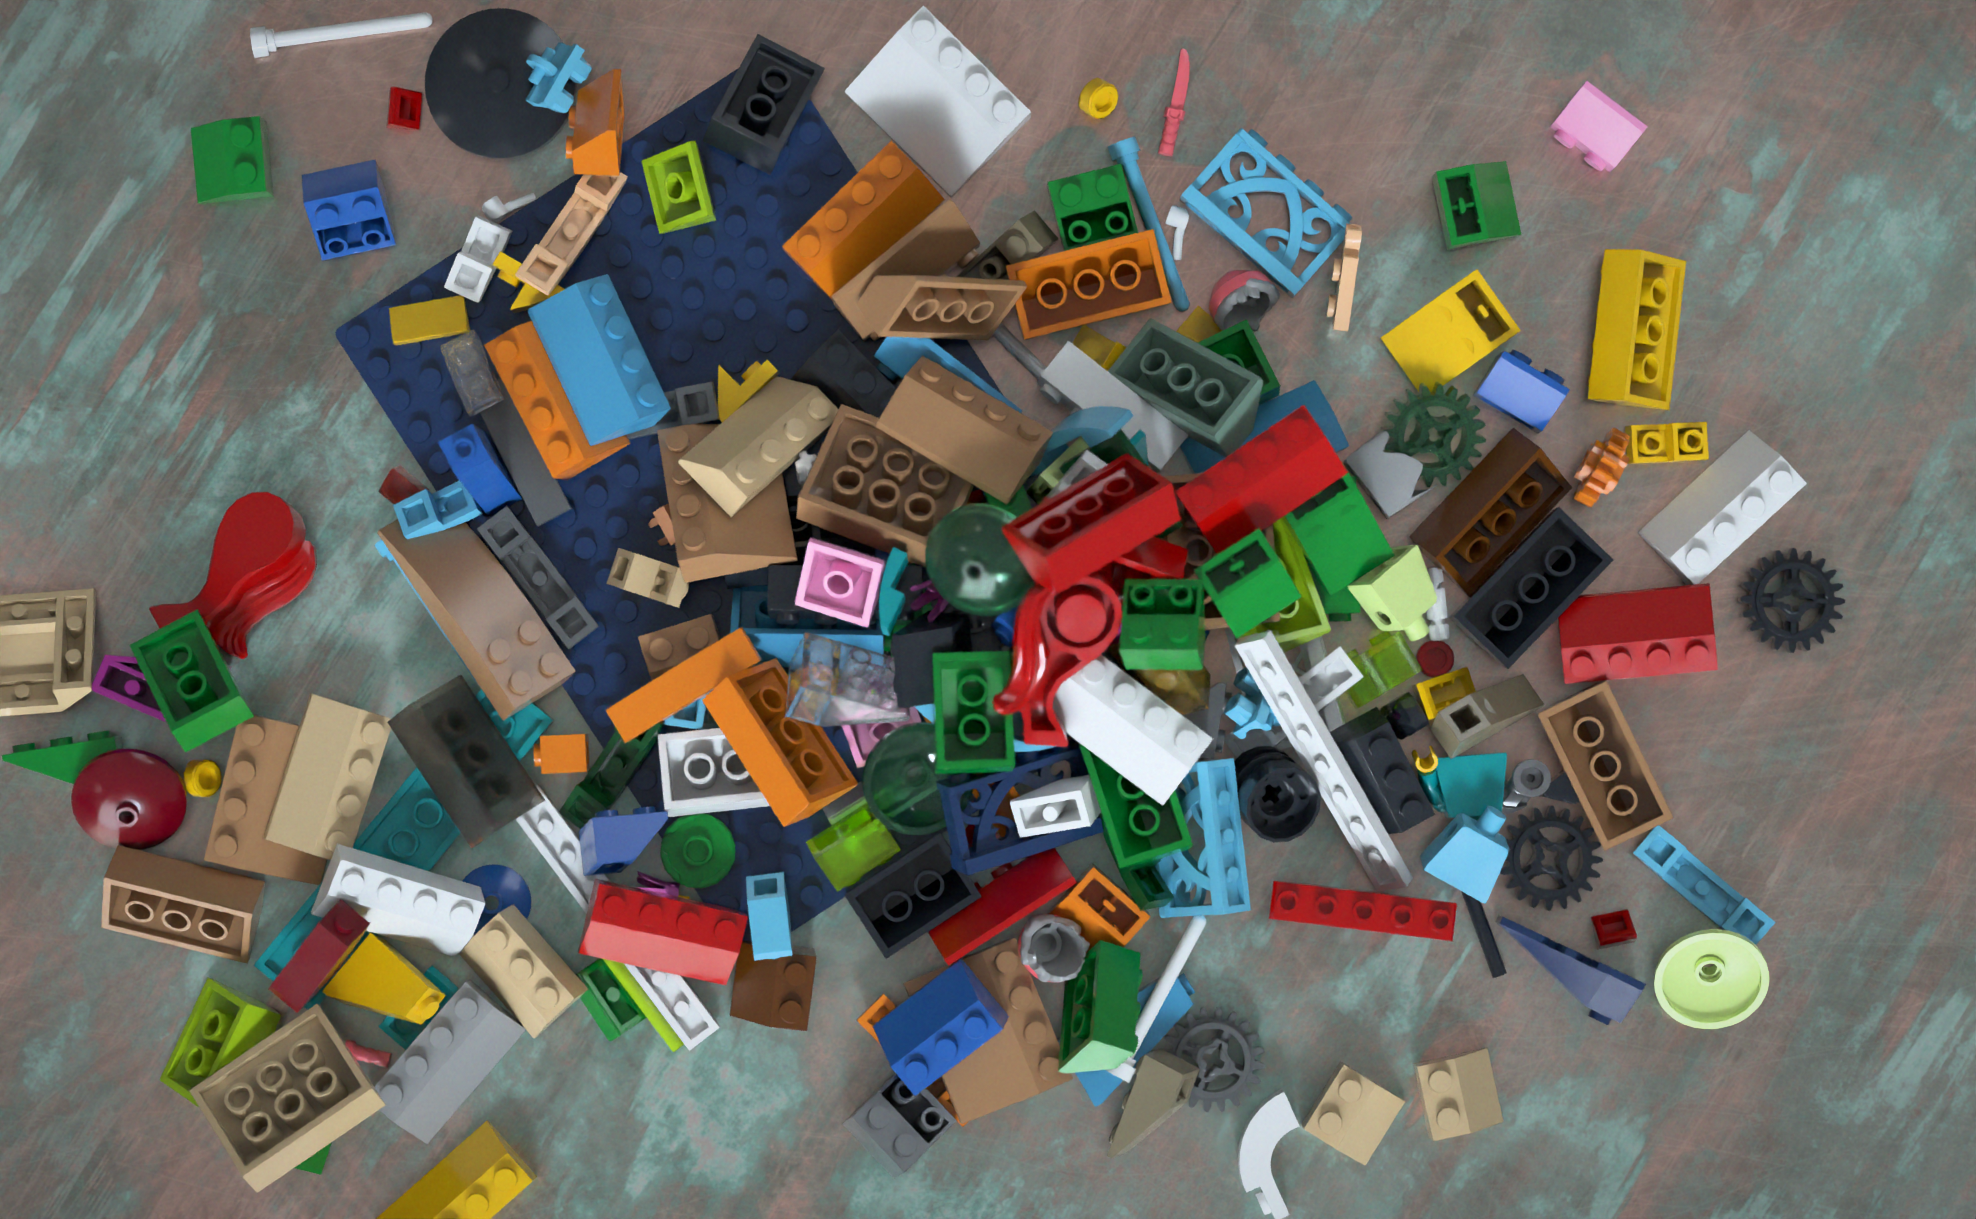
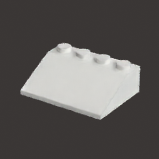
M924 6L901 27L845 90V93L951 198L1031 118V111Z

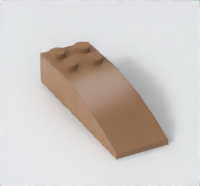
M398 519L378 530V535L503 721L564 684L576 672L513 579L466 522L443 531L411 539L404 537Z

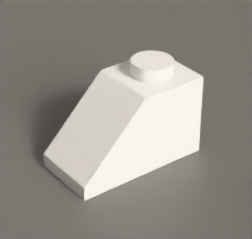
M1089 775L1057 780L1010 801L1020 837L1091 826L1101 813Z

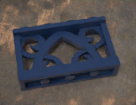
M1067 737L1068 747L1056 746L1038 751L1016 752L1015 767L1011 772L947 774L948 778L936 781L937 789L940 791L952 850L950 859L953 869L966 875H971L1104 832L1101 817H1097L1091 826L1020 837L1014 821L1005 816L995 815L1003 798L1016 782L1036 790L1063 779L1064 771L1062 770L1055 776L1051 774V767L1054 763L1067 761L1071 769L1070 778L1089 775L1078 742L1072 740L1071 737ZM1038 769V776L1028 771ZM995 782L990 788L988 784ZM976 788L978 790V798L975 801L967 800L970 806L980 810L978 816H969L962 812L960 798L965 791ZM964 823L975 825L972 847H968ZM992 823L1005 825L1006 834L1004 837L996 838V832L999 828L991 827Z

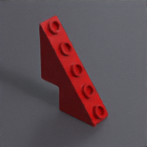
M1273 881L1269 919L1453 941L1457 903L1316 884Z

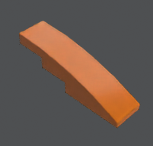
M743 627L636 690L606 709V712L624 742H629L659 722L670 718L691 703L708 695L727 676L752 667L760 662L762 658Z

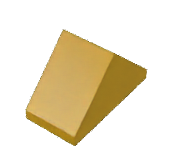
M1468 667L1411 685L1416 700L1428 720L1436 718L1439 711L1476 692Z

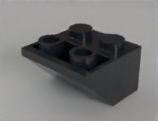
M928 610L893 634L890 649L894 657L895 676L893 679V689L897 694L898 708L933 704L932 654L972 652L969 615L940 612L932 622H929L928 616L931 610Z

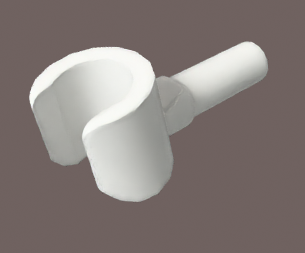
M534 193L509 201L504 205L498 196H494L482 205V211L490 221L497 223L515 209L535 201L536 197Z
M1172 205L1165 224L1176 227L1172 257L1174 260H1181L1183 236L1189 220V214L1186 209Z

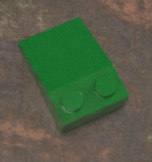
M198 609L129 645L170 731L185 753L254 717Z
M1010 651L933 653L935 774L1011 772L1015 767L1013 713L1008 715L1000 714L993 708L992 703L993 697L1005 688L1010 678Z

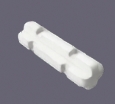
M806 450L799 453L800 460L795 462L800 487L804 486L817 458L816 454L808 456Z
M1440 567L1427 568L1437 595V600L1426 611L1427 620H1430V626H1428L1430 632L1428 635L1430 641H1442L1450 637L1449 624L1445 623V618H1448L1445 588L1441 587V583L1444 582L1443 570Z

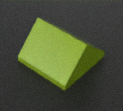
M696 141L686 142L641 161L659 234L717 220Z

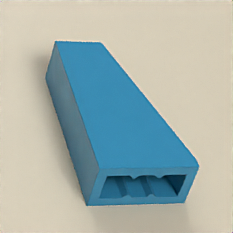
M1184 973L1177 977L1133 1059L1136 1060L1133 1068L1136 1067L1139 1059L1149 1053L1193 1005L1189 996L1194 994L1195 991ZM1159 978L1138 990V1002L1141 1004L1140 1013ZM1061 1036L1057 1038L1059 1045ZM1106 1070L1075 1073L1095 1107L1102 1104L1123 1081Z

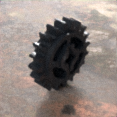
M1796 548L1788 550L1787 559L1784 558L1780 550L1773 551L1774 562L1771 563L1766 557L1759 558L1762 571L1756 568H1749L1747 571L1754 578V581L1741 582L1740 584L1749 591L1748 596L1738 598V602L1749 605V609L1743 611L1740 617L1753 618V622L1748 626L1747 631L1751 632L1760 629L1759 643H1764L1771 637V648L1774 651L1778 650L1783 642H1785L1787 653H1794L1797 642L1803 651L1810 650V638L1817 644H1823L1824 638L1821 631L1823 630L1827 633H1834L1836 631L1833 625L1829 623V620L1843 618L1839 612L1834 610V606L1845 603V599L1834 596V592L1843 588V584L1830 583V579L1834 577L1837 571L1834 569L1823 572L1822 568L1826 561L1824 558H1820L1812 564V551H1805L1800 559H1798ZM1784 570V580H1782L1778 590L1773 593H1764L1769 580ZM1800 572L1812 579L1818 588L1819 594L1811 593L1805 589L1800 579ZM1791 590L1793 597L1807 600V602L1794 605L1792 611L1789 604L1776 601V599L1789 596ZM1764 607L1772 608L1778 612L1781 621L1784 622L1783 629L1775 626L1769 620ZM1810 608H1819L1814 621L1799 631V621H1801L1803 614Z
M1548 806L1545 817L1542 816L1537 807L1532 808L1533 819L1531 821L1525 815L1519 814L1518 819L1521 824L1519 829L1515 826L1507 825V829L1513 837L1511 840L1506 839L1509 852L1505 861H1507L1508 865L1503 867L1499 873L1501 875L1511 874L1512 876L1505 884L1506 889L1519 886L1516 894L1517 900L1520 901L1529 894V906L1535 908L1539 901L1543 899L1544 908L1547 911H1551L1554 900H1557L1562 909H1566L1567 896H1570L1576 902H1581L1578 889L1582 888L1590 892L1593 890L1592 886L1587 882V878H1600V874L1593 870L1591 866L1592 864L1603 862V858L1592 855V851L1599 848L1601 843L1588 841V837L1593 834L1594 829L1589 827L1581 831L1580 826L1584 818L1578 816L1570 822V810L1566 808L1562 810L1559 817H1556L1554 806ZM1556 827L1562 829L1570 836L1558 842H1550L1542 835L1539 829ZM1528 839L1531 843L1532 856L1527 865L1521 868L1520 852L1525 840ZM1543 848L1551 852L1557 851L1558 855L1554 858L1557 869L1548 864L1542 865L1541 861L1545 859ZM1578 848L1579 864L1576 873L1571 877L1567 861L1573 853L1572 851ZM1548 874L1557 881L1560 887L1542 889L1533 885L1530 880L1536 876Z

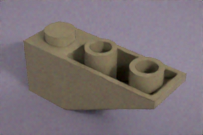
M1034 210L1016 221L956 277L1009 280L1006 265L1040 257L1058 240V237Z
M1524 674L1471 693L1438 712L1430 729L1452 759L1542 708L1544 703Z
M1164 1049L1143 1055L1135 1067L1136 1071L1134 1074L1137 1077L1134 1085L1123 1099L1122 1109L1124 1111L1120 1122L1111 1131L1109 1137L1111 1146L1107 1156L1114 1158L1129 1152L1184 1106L1189 1099L1200 1070L1198 1067Z

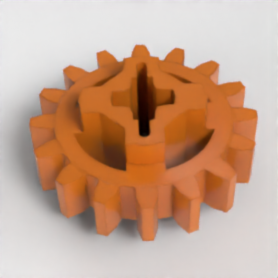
M1612 427L1610 432L1606 434L1603 442L1596 439L1594 444L1591 443L1574 475V478L1580 481L1573 499L1588 507H1592L1594 502H1597L1601 493L1608 495L1610 491L1614 490L1629 462L1630 457L1624 455L1626 452L1625 448L1630 441L1628 434Z

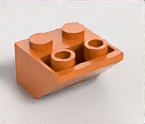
M1094 863L1089 865L1076 880L1077 883L1071 886L1047 913L1070 919L1080 925V935L1084 937L1085 941L1090 943L1086 953L1100 940L1121 947L1126 946L1151 917L1147 910L1140 911L1135 900Z

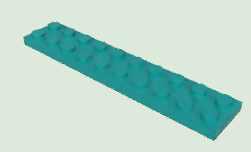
M480 689L354 842L353 849L430 872L540 739V736L554 722V719L537 705L531 703L503 721L483 690ZM322 882L254 964L257 969L273 982L313 929L323 919L311 914ZM365 931L346 961L370 934L369 931ZM337 972L304 1006L307 1010L317 1003L320 1006L327 995L322 991Z

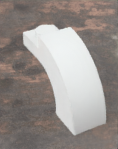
M1282 1089L1264 1099L1251 1113L1242 1130L1237 1155L1238 1171L1244 1190L1247 1193L1260 1187L1262 1192L1255 1194L1264 1215L1272 1213L1274 1219H1282L1290 1214L1272 1176V1152L1277 1142L1286 1133L1299 1127L1298 1121Z

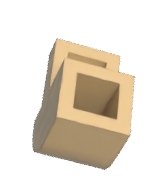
M621 548L617 550L607 581L609 585L678 608L689 588V582H684L679 567Z

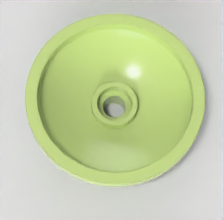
M1722 929L1700 930L1679 938L1663 952L1654 972V988L1662 1008L1678 1022L1701 1029L1723 1028L1744 1020L1760 1006L1769 986L1768 966L1760 949L1748 938ZM1706 964H1714L1711 967H1704Z

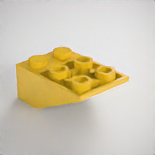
M1476 269L1380 339L1424 400L1521 330L1478 269Z

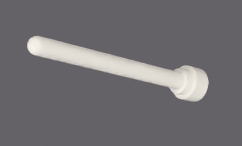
M423 12L275 32L274 29H267L266 26L250 28V38L253 55L255 58L270 56V52L277 51V47L426 28L432 24L433 19L429 13Z
M1204 915L1192 917L1136 1021L1135 1035L1138 1036L1136 1052L1116 1069L1106 1070L1128 1083L1136 1071L1133 1068L1136 1060L1133 1058L1207 923Z

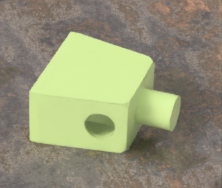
M1418 545L1394 546L1391 548L1395 555L1394 557L1350 583L1347 587L1380 630H1404L1410 641H1416L1430 632L1422 615L1436 603L1437 595Z

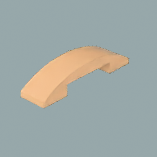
M621 172L619 176L583 174L575 187V192L538 245L535 244L515 276L544 294L549 295L572 267L596 232L628 176Z

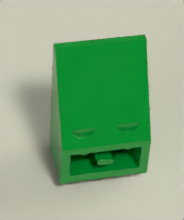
M1349 473L1282 518L1330 596L1395 556Z

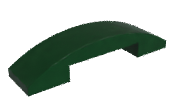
M664 721L659 722L626 743L616 727H614L615 733L584 780L575 786L559 813L581 829L589 819L596 818V812L610 810L644 762L663 727Z

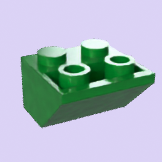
M1506 161L1471 164L1435 172L1432 176L1447 250L1522 235Z
M1121 164L1047 182L1049 198L1064 251L1138 233Z
M1260 528L1194 570L1197 578L1202 579L1204 589L1236 639L1302 598Z
M1125 579L1120 653L1125 668L1203 670L1205 614L1202 579Z

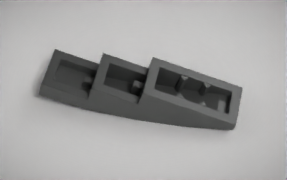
M500 378L471 393L536 525L541 526L571 510L572 507L559 482L549 472L502 379Z

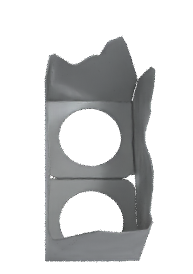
M1384 427L1378 434L1348 456L1343 464L1353 476H1356V481L1365 490L1385 518L1389 519L1437 485L1426 490H1414L1422 472L1423 464L1403 453H1391L1397 444V437L1388 438L1389 434L1387 431H1384L1386 429Z

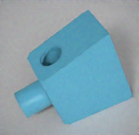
M1492 806L1486 807L1478 821L1464 813H1459L1420 855L1423 870L1485 904L1509 852L1506 838L1498 833L1507 817Z

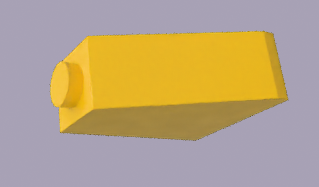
M371 932L322 991L328 997L343 1004L420 1025L437 1012L439 1003L446 996L388 941Z

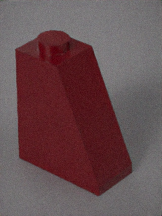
M341 899L313 929L270 985L269 990L298 1014L340 969L371 923Z

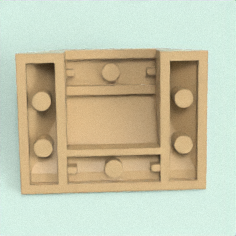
M94 588L0 595V716L63 712L92 691L96 591Z

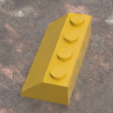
M1641 249L1604 250L1603 264L1601 266L1600 294L1597 303L1595 338L1592 344V365L1588 380V399L1615 405L1670 410L1686 261Z
M487 1120L376 1219H491L534 1181L537 1176Z

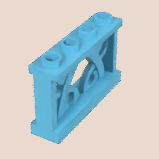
M1240 128L1194 182L1183 192L1179 200L1293 299L1344 241L1346 223H1349L1353 218L1340 205L1335 204L1331 207L1321 198L1324 192L1310 179H1307L1305 182L1299 179L1293 173L1296 169L1295 166L1281 154L1274 157L1266 150L1265 146L1268 143L1256 131L1250 129L1247 133L1244 129ZM1236 153H1249L1256 160L1257 166L1253 170H1246L1242 161L1240 175L1243 180L1236 182L1230 172V160ZM1266 166L1279 178L1263 177ZM1221 167L1222 174L1228 185L1205 197L1200 192V189ZM1263 191L1284 194L1289 210L1290 231L1268 228L1257 232L1252 237L1246 233L1245 230L1251 220V205L1245 194ZM1235 196L1238 197L1243 206V215L1239 218H1232L1228 214L1230 206H1237L1236 202L1232 199ZM1300 196L1313 208L1303 213ZM1316 217L1326 220L1331 228L1330 238L1322 244H1311L1302 240L1303 232L1307 235H1316L1321 232L1313 229L1311 226L1312 220ZM1271 236H1276L1287 240L1288 243L1286 247L1283 243L1277 241L1279 249L1272 252L1267 249L1266 240ZM1300 248L1309 252L1319 253L1299 277H1296L1291 272Z
M1234 758L1195 762L1181 781L1186 793L1178 786L1175 791L1186 825L1193 814L1198 825L1204 829L1206 847L1201 852L1198 863L1189 851L1185 850L1162 858L1155 866L1174 896L1166 906L1159 907L1161 918L1223 915L1251 910ZM1189 772H1197L1198 786L1195 787ZM1197 884L1195 897L1191 901L1190 892L1195 888ZM1207 890L1211 891L1212 904H1204Z

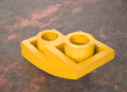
M1707 422L1625 426V433L1630 436V441L1626 447V454L1630 457L1628 464L1709 460Z

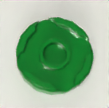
M692 814L678 818L667 828L660 848V857L664 869L675 882L686 887L702 889L717 884L729 873L735 861L736 844L732 832L722 820L710 814Z

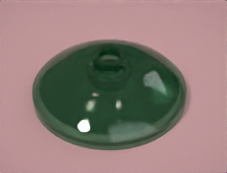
M968 504L955 508L938 521L927 540L925 563L932 584L947 602L964 612L979 616L1003 614L1020 605L1023 597L1030 588L1035 586L1036 581L1032 578L1002 530V526L1017 517L993 505ZM970 565L978 566L981 574L973 573Z
M925 722L910 723L890 731L876 743L864 765L862 788L868 807L882 824L902 834L925 835L947 826L940 791L937 789L936 781L948 777L947 774H935L933 724ZM918 767L915 776L907 777L909 768ZM974 789L965 791L960 798L962 812L968 804L967 800L970 801Z

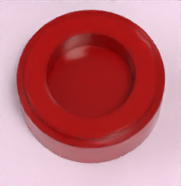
M1427 641L1423 643L1417 650L1415 657L1417 668L1422 674L1431 678L1449 673L1454 665V653L1451 647L1443 641Z

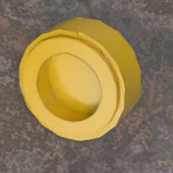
M1094 78L1082 89L1078 100L1079 107L1094 118H1104L1114 110L1117 104V89L1106 80Z
M196 759L187 763L183 781L189 794L196 797H210L218 791L222 776L219 767L212 760Z

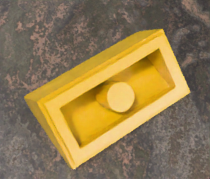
M461 295L389 308L392 340L395 345L470 332L465 298Z

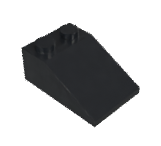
M757 34L715 110L703 141L771 175L825 68Z

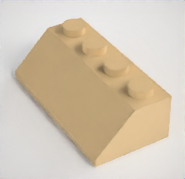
M776 376L686 453L678 463L732 517L796 461L801 451H807L829 431L839 409L817 386Z
M310 693L263 838L329 860L332 859L337 844L353 848L394 719Z

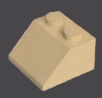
M1487 1047L1413 1063L1427 1131L1432 1141L1470 1134L1503 1122Z
M1340 1061L1301 1126L1304 1130L1336 1150L1366 1166L1405 1101Z

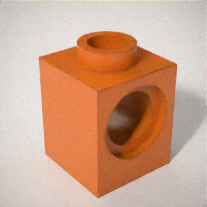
M588 734L540 736V744H534L535 767L541 766V774L590 771Z

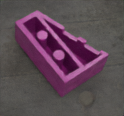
M105 655L92 683V691L166 722L136 658Z

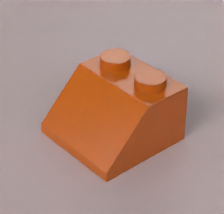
M612 69L579 89L576 106L571 105L569 108V128H574V134L566 138V159H573L574 174L620 175L625 121L621 69Z

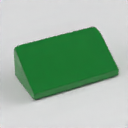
M602 958L597 959L576 974L588 988L580 999L609 1041H613L647 1018Z

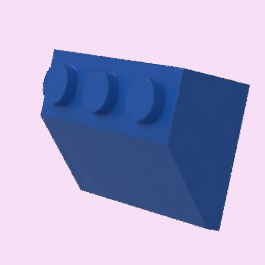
M960 958L877 1021L873 1028L891 1068L913 1095L916 1096L1002 1031L1009 1016L964 960Z

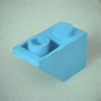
M784 872L747 876V904L754 960L793 956L790 909Z

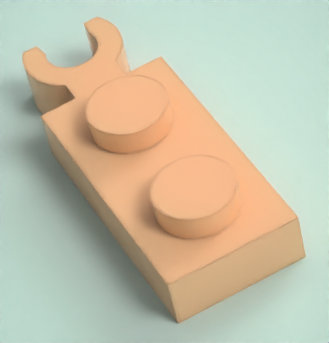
M1346 223L1341 259L1334 258L1331 281L1338 282L1336 295L1329 294L1326 310V317H1332L1333 330H1349L1362 237V226Z

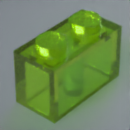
M870 801L806 842L814 859L837 892L845 886L855 884L862 875L877 865L887 863L894 854L901 850Z

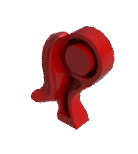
M252 492L237 499L226 510L217 530L207 581L200 593L188 603L162 604L149 608L159 628L161 629L198 609L216 644L228 654L245 659L248 656L246 637L251 629L265 616L281 609L296 599L308 587L314 577L317 568L316 547L311 541L305 540L306 528L302 516L292 505L281 497L269 492Z
M1100 571L1089 574L1074 583L1070 588L1056 595L1041 584L1032 587L1023 597L1018 607L1014 624V660L1011 675L1005 688L993 697L992 703L993 708L1003 715L1021 712L1024 742L1026 745L1068 747L1066 731L1053 708L1054 696L1063 682L1098 658L1119 632L1122 622L1119 593L1112 581Z

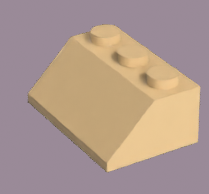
M514 904L493 917L471 938L459 954L534 1039L588 990L585 984Z

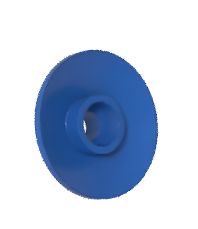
M485 865L473 870L463 879L462 882L481 887L484 900L492 895L497 897L499 905L495 910H490L486 905L484 906L474 935L499 912L513 904L528 919L531 910L530 890L521 875L513 869L503 865Z

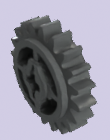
M1201 1007L1199 1020H1195L1188 1012L1186 1013V1020L1188 1022L1186 1027L1179 1023L1174 1025V1028L1179 1033L1178 1036L1165 1035L1164 1037L1169 1044L1173 1045L1172 1049H1165V1051L1181 1059L1182 1053L1190 1056L1196 1061L1197 1067L1200 1069L1189 1098V1107L1191 1108L1199 1100H1203L1205 1112H1209L1212 1102H1217L1220 1111L1224 1112L1226 1099H1230L1238 1107L1240 1105L1239 1098L1237 1097L1239 1092L1249 1097L1252 1096L1247 1083L1260 1084L1261 1082L1253 1074V1070L1263 1069L1265 1064L1255 1060L1254 1057L1262 1054L1265 1050L1259 1046L1252 1047V1043L1258 1039L1259 1034L1257 1032L1245 1034L1250 1024L1248 1020L1235 1025L1237 1017L1235 1011H1232L1226 1019H1222L1220 1007H1216L1213 1017H1209L1205 1008ZM1218 1029L1216 1036L1208 1043L1198 1044L1189 1041L1191 1037L1200 1031ZM1232 1035L1241 1045L1243 1065L1234 1062L1228 1056V1042ZM1220 1044L1218 1057L1222 1060L1220 1066L1214 1064L1207 1071V1062L1203 1055L1205 1053L1212 1054ZM1219 1075H1230L1236 1078L1224 1088L1216 1090L1207 1089L1209 1083Z

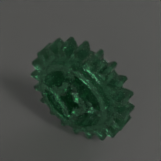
M1440 382L1435 383L1432 392H1429L1424 383H1420L1419 395L1416 396L1407 388L1405 390L1408 399L1406 403L1395 398L1393 400V403L1398 408V412H1385L1384 415L1392 422V425L1380 427V431H1387L1389 436H1391L1384 450H1394L1391 453H1403L1410 457L1418 452L1421 454L1433 453L1437 455L1440 460L1438 462L1426 463L1419 461L1423 464L1419 478L1423 476V482L1426 487H1431L1434 477H1437L1442 486H1446L1448 474H1451L1458 481L1461 480L1459 472L1461 466L1470 471L1474 469L1468 458L1470 456L1481 458L1482 454L1474 445L1486 442V438L1476 433V431L1484 428L1486 425L1483 420L1473 419L1480 412L1476 405L1466 408L1471 400L1466 393L1456 399L1458 389L1453 385L1444 394L1443 386ZM1441 406L1451 409L1455 413L1449 417L1445 415L1434 417L1429 414L1426 408ZM1414 416L1416 420L1415 429L1409 436L1410 440L1404 442L1406 427ZM1434 427L1438 431V439L1432 442L1429 439L1428 430ZM1462 427L1461 440L1456 450L1452 453L1451 441L1457 434V429Z

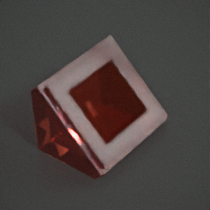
M397 466L390 470L378 492L391 503L396 504L424 489H429L403 467Z

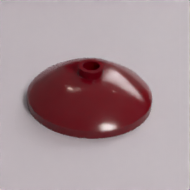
M117 749L96 756L80 770L73 784L71 804L74 816L80 827L97 842L114 849L119 845L143 850L161 844L178 830L186 813L187 792L179 773L161 757L138 749ZM130 811L133 815H124L121 812Z

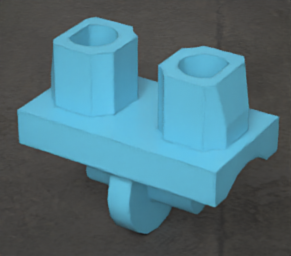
M558 42L554 50L546 47L541 57L530 54L526 63L534 70L528 80L534 83L525 100L533 106L549 108L559 113L568 112L574 101V96L563 89L568 79L575 83H582L587 79L592 70V66L582 57L585 50L577 44L569 46Z
M1246 666L1236 674L1233 683L1246 695L1244 697L1242 694L1237 693L1232 696L1224 710V714L1236 722L1233 734L1241 740L1246 737L1247 732L1251 729L1269 731L1272 726L1280 725Z

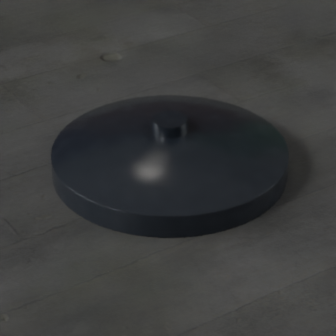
M486 9L472 13L457 21L440 37L430 54L426 67L425 95L431 115L438 127L461 149L473 155L492 160L521 158L549 144L567 123L569 110L566 113H559L549 108L533 106L525 100L534 83L528 80L534 69L526 63V60L530 54L541 57L546 47L554 50L558 42L563 43V41L552 28L537 17L514 9ZM568 79L563 89L574 96L572 103L574 105L577 83Z

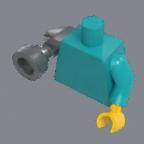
M1429 746L1430 754L1426 758L1421 759L1416 749L1412 751L1419 783L1429 803L1435 811L1444 813L1446 818H1455L1459 813H1464L1478 821L1487 806L1498 809L1504 815L1511 814L1525 808L1531 797H1538L1545 793L1551 782V774L1548 767L1541 761L1529 759L1516 765L1511 778L1505 784L1507 753L1504 752L1463 755L1452 759L1450 757L1437 758L1433 747Z

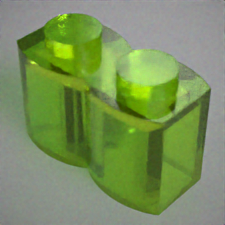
M1383 631L1369 639L1372 647L1359 654L1356 648L1346 653L1364 676L1345 691L1355 709L1369 703L1423 670L1400 631L1392 635L1390 631Z

